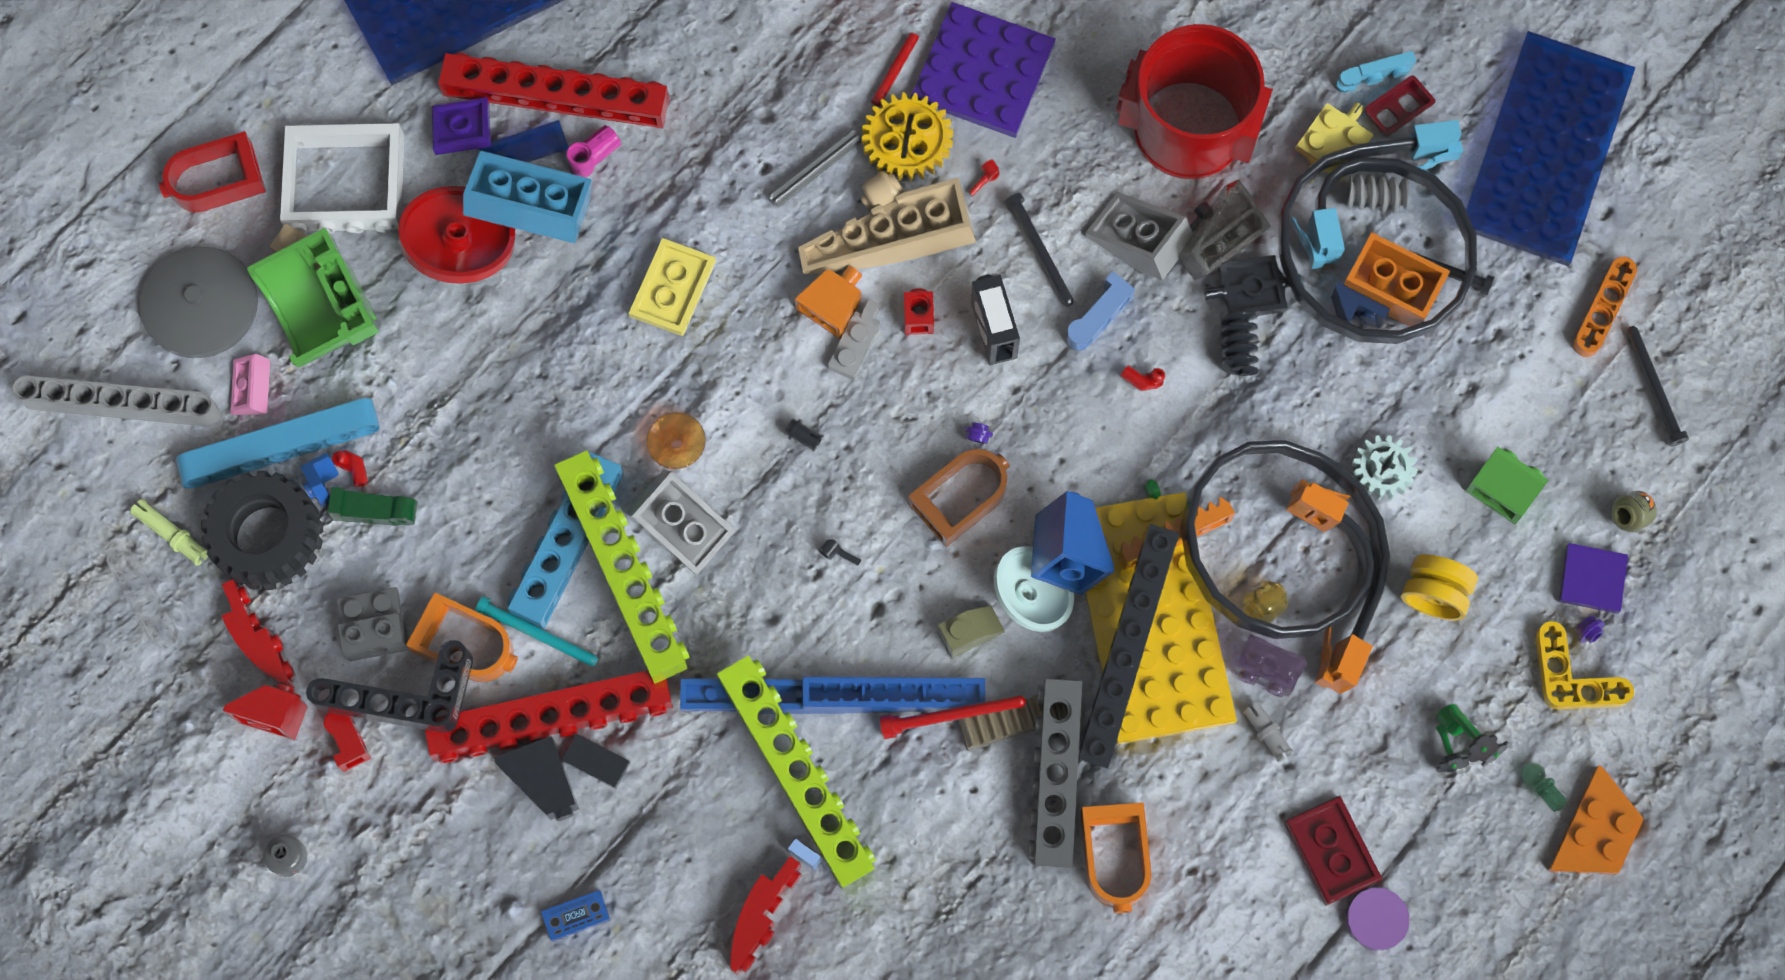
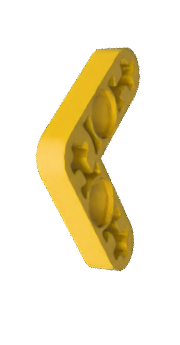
M1549 621L1537 630L1536 645L1542 693L1547 706L1557 710L1624 706L1632 700L1634 687L1625 678L1572 679L1565 628L1560 623ZM1551 629L1552 634H1557L1558 637L1553 641L1554 651L1546 653L1545 650L1551 648V640L1548 637H1544V634ZM1552 657L1559 659L1562 663V671L1559 673L1550 671L1547 667V660ZM1617 685L1620 690H1625L1626 693L1620 699L1618 694H1607L1604 697V691H1611ZM1583 686H1591L1595 690L1596 698L1594 701H1587L1582 697L1581 688ZM1556 688L1559 689L1560 693H1569L1573 690V696H1565L1560 702L1551 693Z

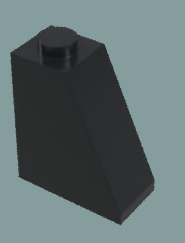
M552 736L494 757L495 764L550 820H566L574 815L573 811L579 809L557 744Z

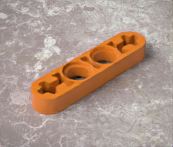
M1625 256L1618 257L1608 268L1573 341V348L1580 356L1591 357L1602 346L1636 276L1637 266L1632 259ZM1623 266L1626 268V274L1620 282L1615 281L1619 274V268ZM1608 288L1615 290L1618 294V300H1607L1603 293L1604 290ZM1595 312L1604 314L1607 319L1606 324H1596L1592 320V314ZM1592 331L1595 335L1591 340L1592 345L1587 348L1584 346V340Z

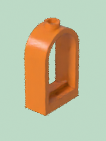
M434 592L406 644L408 649L412 653L436 664L438 654L428 648L449 610L498 633L503 639V652L499 660L486 669H471L469 680L490 682L501 677L506 671L511 673L517 664L518 656L514 655L512 640L503 626L481 613Z
M1144 802L1082 807L1080 818L1088 887L1092 895L1099 902L1113 907V913L1132 912V905L1143 896L1151 881V863ZM1137 824L1142 883L1140 889L1135 894L1124 898L1113 897L1104 892L1099 886L1095 875L1090 826Z

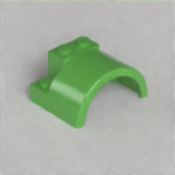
M326 228L291 244L247 268L251 278L268 300L282 325L293 351L289 358L292 364L298 368L349 342L355 345L379 333L374 322L377 319L354 271L343 259L333 236ZM315 263H318L321 268L318 269Z

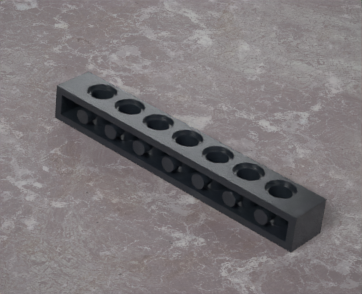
M1149 524L1146 529L1078 754V760L1105 769L1109 768L1179 532Z

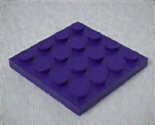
M951 2L913 90L911 99L914 93H917L919 101L928 96V105L938 102V111L945 109L947 114L1016 138L1055 46L1056 38Z

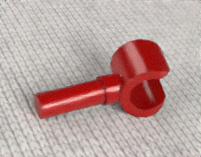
M993 159L986 161L980 169L984 176L968 191L972 197L988 181L992 182L999 177V167Z

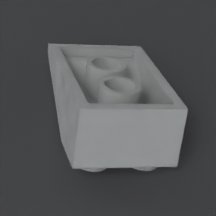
M1119 192L1115 194L1085 233L1089 239L1139 272L1160 280L1166 277L1194 240L1186 216Z
M663 470L625 513L641 530L695 575L699 574L736 531L672 471Z

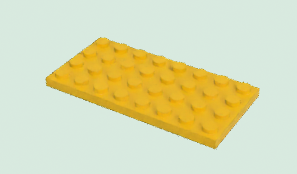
M1185 492L1159 496L1158 499L1148 498L1095 508L1114 564V573L1085 593L1102 673L1135 568L1134 566L1124 570L1119 560L1121 544L1125 541L1131 545L1134 536L1141 540L1149 524L1163 528L1167 521L1173 525L1176 517L1179 516L1182 519L1187 500ZM1183 544L1175 547L1116 741L1117 745L1235 724L1237 722L1212 608L1205 600L1186 567Z

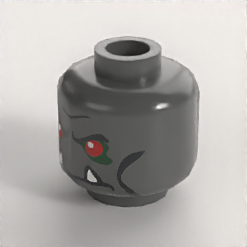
M288 834L273 837L267 842L263 850V860L266 867L281 877L297 875L307 863L308 853L306 847L300 840Z

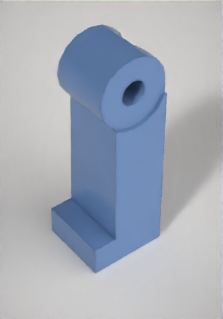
M1114 271L1105 279L1103 289L1106 292L1082 319L1074 320L1070 323L1066 337L1070 348L1081 351L1089 347L1133 299L1135 288Z

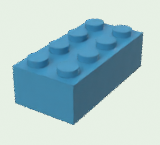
M480 151L463 193V215L575 244L590 203L592 179Z

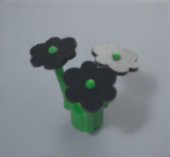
M1457 704L1447 705L1436 715L1440 724L1435 728L1441 736L1447 755L1438 763L1439 766L1436 767L1438 773L1454 772L1457 769L1465 768L1469 765V761L1476 762L1480 760L1482 761L1481 766L1485 767L1496 760L1508 748V741L1498 744L1496 735L1488 736L1487 734H1481L1471 724L1466 715L1462 713ZM1465 731L1473 741L1468 747V756L1462 757L1458 753L1453 754L1448 733L1452 736H1457Z

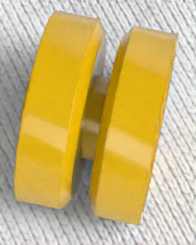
M1430 554L1416 555L1409 571L1412 579L1407 580L1401 594L1402 601L1409 607L1431 617L1451 621L1463 620L1470 605V601L1466 596H1470L1474 592L1478 581L1477 574L1469 567L1446 557Z

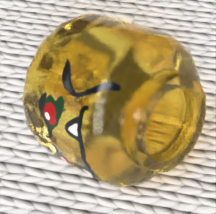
M1262 580L1245 593L1243 610L1248 616L1271 623L1286 611L1288 607L1287 592L1277 582Z

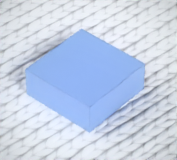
M797 839L788 848L792 856L813 871L821 862V857Z

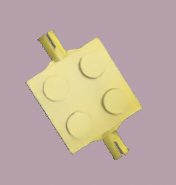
M1327 103L1296 145L1295 150L1305 156L1310 164L1313 165L1323 155L1356 144L1368 143L1374 134L1363 128L1356 121L1364 111V107L1361 105L1358 111L1354 113L1360 105L1359 103H1354L1350 111L1345 114ZM1340 164L1326 168L1323 172L1331 173Z

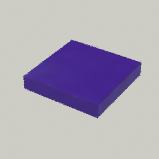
M487 97L432 106V143L435 155L491 147L490 103Z
M1568 543L1565 551L1559 602L1616 614L1620 613L1628 554Z

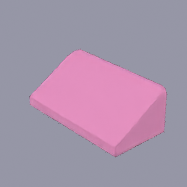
M251 354L234 359L230 414L261 415L267 413L270 360L258 354Z

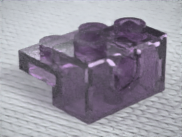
M1250 634L1233 673L1239 675L1238 679L1246 684L1255 685L1257 683L1266 687V691L1274 696L1283 697L1285 695L1289 697L1305 669L1307 658ZM1264 665H1267L1276 671L1274 674H1267L1262 668Z

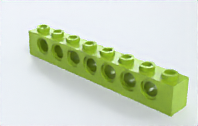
M588 450L555 464L558 475L654 684L688 669L685 659L690 658L683 641L677 643L672 634L677 631L671 615L664 616L660 606L665 604L658 587L652 590L648 579L653 578L646 561L640 563L635 554L640 552L634 535L628 537L623 528L628 523L622 510L615 511L611 501L615 500L616 497L609 483L603 485L599 475L603 474L604 471L598 458L591 459ZM587 481L595 483L590 491L580 490L581 485ZM598 507L607 509L602 517L596 518L592 516V512ZM610 533L619 535L615 543L607 544L604 542V538ZM627 559L631 561L628 569H616V564L620 560ZM633 586L644 588L642 594L637 597L629 596L628 591ZM646 612L656 614L654 621L649 624L640 622L641 616ZM658 639H666L668 641L667 647L661 651L654 650L652 648L653 643Z
M748 655L717 673V678L842 889L874 870L875 868L872 863L876 859L868 845L862 847L856 836L860 834V831L852 818L846 820L842 814L841 809L845 806L836 791L830 793L826 787L825 782L829 781L820 764L816 767L813 765L809 758L813 752L804 738L799 740L793 731L797 728V725L789 712L783 714L777 704L782 700L773 685L767 687L762 677L766 675V672L758 659L752 661ZM745 684H756L760 689L759 695L753 699L746 698L742 693V688ZM763 709H769L775 714V721L770 725H763L758 720V713ZM783 735L789 738L791 742L789 750L780 752L774 748L773 741L777 736ZM794 762L803 763L807 770L806 775L800 779L792 777L789 773V766ZM815 788L821 792L822 801L820 804L810 805L806 802L805 792L808 789ZM832 815L837 819L838 827L834 832H826L822 829L820 822L823 816ZM840 842H849L853 846L854 852L851 858L842 859L837 855L836 848Z

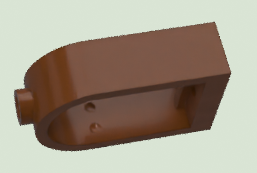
M982 449L965 451L908 495V505L941 543L948 547L1001 503L1006 491V469L1010 465L1000 453L995 455ZM983 464L988 466L998 476L1000 482L998 490L953 527L927 496L967 465Z

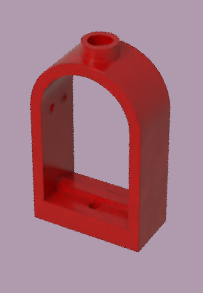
M246 131L177 152L166 163L163 170V181L159 182L164 198L172 197L178 206L190 212H203L266 193L253 143ZM237 153L244 180L196 195H183L177 192V181L180 175L188 168Z

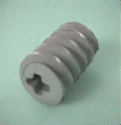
M1356 174L1353 181L1350 175L1346 195L1347 208L1351 209L1354 202H1358L1359 210H1363L1365 204L1369 203L1370 211H1374L1377 204H1380L1382 212L1385 213L1388 206L1392 205L1393 213L1397 214L1400 206H1403L1404 210L1407 207L1409 180L1402 178L1398 185L1396 177H1391L1387 183L1385 176H1379L1375 183L1373 175H1368L1365 182L1362 174Z

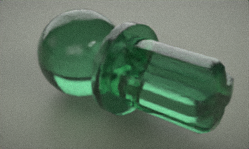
M1528 763L1523 767L1521 778L1526 785L1535 787L1533 794L1536 797L1540 796L1553 812L1562 810L1567 804V800L1554 786V779L1546 778V771L1543 766L1538 763Z

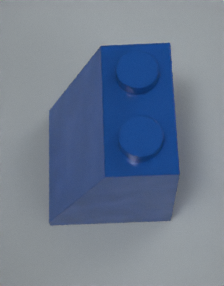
M1066 491L1035 515L1031 564L1032 578L1083 595L1114 573V564L1093 500L1083 497L1079 493Z

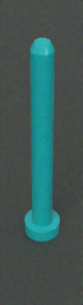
M486 596L479 600L475 608L476 612L487 615L589 666H595L598 662L596 655L492 605L491 599Z

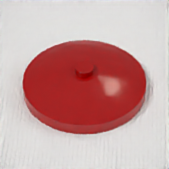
M444 186L422 193L407 205L399 221L398 240L401 251L407 261L422 274L446 283H472L494 275L507 264L515 246V228L463 215V193L466 188L464 186Z

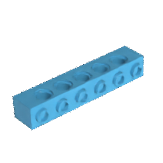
M589 452L591 459L597 457L604 473L599 476L603 485L609 483L615 493L624 475L621 465ZM587 481L583 483L580 487V490L583 491L585 485L592 482ZM565 489L561 497L563 502L559 510H554L549 518V530L545 537L541 536L536 543L534 559L523 568L521 573L523 580L519 588L512 590L507 601V605H509L508 610L512 615L545 630L589 544L579 518L570 517L574 507ZM596 508L592 512V516L596 518L602 517L606 508ZM563 534L571 535V540L567 544L560 545L557 543L559 536ZM549 560L558 562L557 567L552 571L543 569L544 564ZM534 587H544V592L541 596H530V591Z

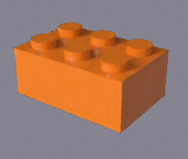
M1371 232L1344 285L1390 308L1387 316L1410 327L1424 322L1450 271Z

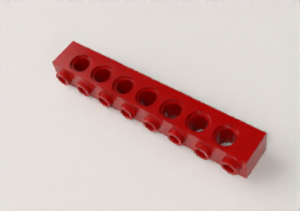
M445 53L438 83L443 96L466 100L487 97L489 103L662 129L664 128L670 99L668 87L656 81H649L648 83L638 82L629 77L617 79L601 73L583 74L574 69L556 70L547 65H538L536 67L525 65L519 61L502 62L492 57L475 58L465 53ZM471 74H478L473 79L467 78ZM498 78H506L501 83H495V80ZM526 82H533L529 87L522 86ZM553 86L561 87L557 91H550V88ZM581 90H588V93L585 95L577 94ZM609 94L616 95L613 99H605ZM636 98L644 99L641 103L632 102Z
M646 670L460 712L458 723L452 731L440 733L425 730L430 757L434 761L445 764L458 760L457 756L469 754L470 757L482 756L488 753V749L497 747L500 750H509L516 748L519 742L529 740L530 743H533L550 735L559 734L561 737H566L578 733L577 729L589 727L590 730L602 729L608 726V722L619 720L620 723H629L638 719L637 716L649 714L651 717L661 716L667 713V709L673 708L668 679L666 678L654 684L649 671ZM645 691L647 693L646 700L642 703H634L632 696L635 692ZM609 697L616 698L617 705L613 709L605 710L602 708V703L605 699ZM585 704L587 705V711L583 716L576 717L572 715L573 708L576 705ZM551 710L557 712V718L554 722L544 723L542 721L543 715ZM447 715L435 717V722L443 721ZM517 718H527V724L523 729H513V722ZM496 724L497 731L493 736H483V729L487 725ZM461 730L467 732V737L462 743H453V736L456 732Z

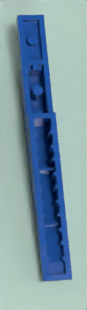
M803 677V680L763 679L767 687L773 685L782 701L777 704L783 714L786 712L790 714L925 712L986 702L985 678ZM681 679L680 711L737 712L718 679ZM747 683L743 686L742 693L746 698L753 699L759 695L760 689L754 683ZM763 709L758 714L774 713L769 709Z

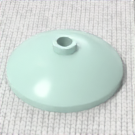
M1016 547L1003 555L996 565L994 589L998 601L1009 617L1022 627L1037 632L1054 630L1066 622L1071 615L1074 605V593L1032 578L1033 547Z

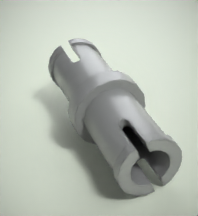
M1256 702L1252 706L1258 717L1255 716L1250 707L1245 709L1243 714L1246 715L1258 732L1257 738L1265 742L1278 763L1282 762L1285 758L1279 748L1284 751L1287 757L1291 756L1294 750L1291 749L1279 732V725L1273 723L1262 708L1261 703Z

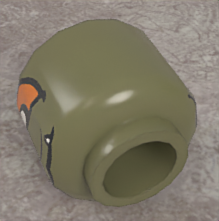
M1640 490L1631 491L1618 497L1611 506L1612 520L1618 528L1625 532H1637L1653 523L1657 514L1656 504L1652 497Z

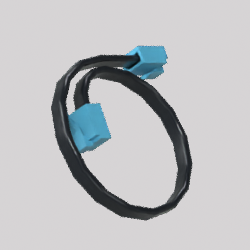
M1458 120L1415 125L1410 136L1407 138L1356 144L1323 155L1296 178L1279 214L1278 253L1281 267L1295 300L1323 327L1357 342L1398 344L1433 332L1462 305L1477 271V234L1462 200L1435 174L1426 171V169L1432 168L1438 163L1459 160L1463 153L1461 141H1459L1462 134ZM1410 152L1412 161L1429 160L1426 164L1417 167L1400 159L1373 158L1371 156ZM1340 164L1326 176L1316 197L1315 211L1312 212L1307 224L1309 236L1305 231L1301 230L1295 217H1292L1290 220L1300 239V243L1307 251L1311 269L1322 268L1326 264L1338 263L1345 250L1336 208L1326 209V196L1330 188L1344 176L1359 171L1395 173L1425 186L1452 212L1465 241V275L1455 298L1431 320L1401 330L1364 329L1331 315L1305 290L1290 252L1289 213L1300 190L1321 171Z

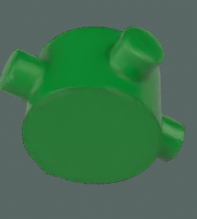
M1148 479L1144 483L1147 499H1158L1161 496L1156 480Z

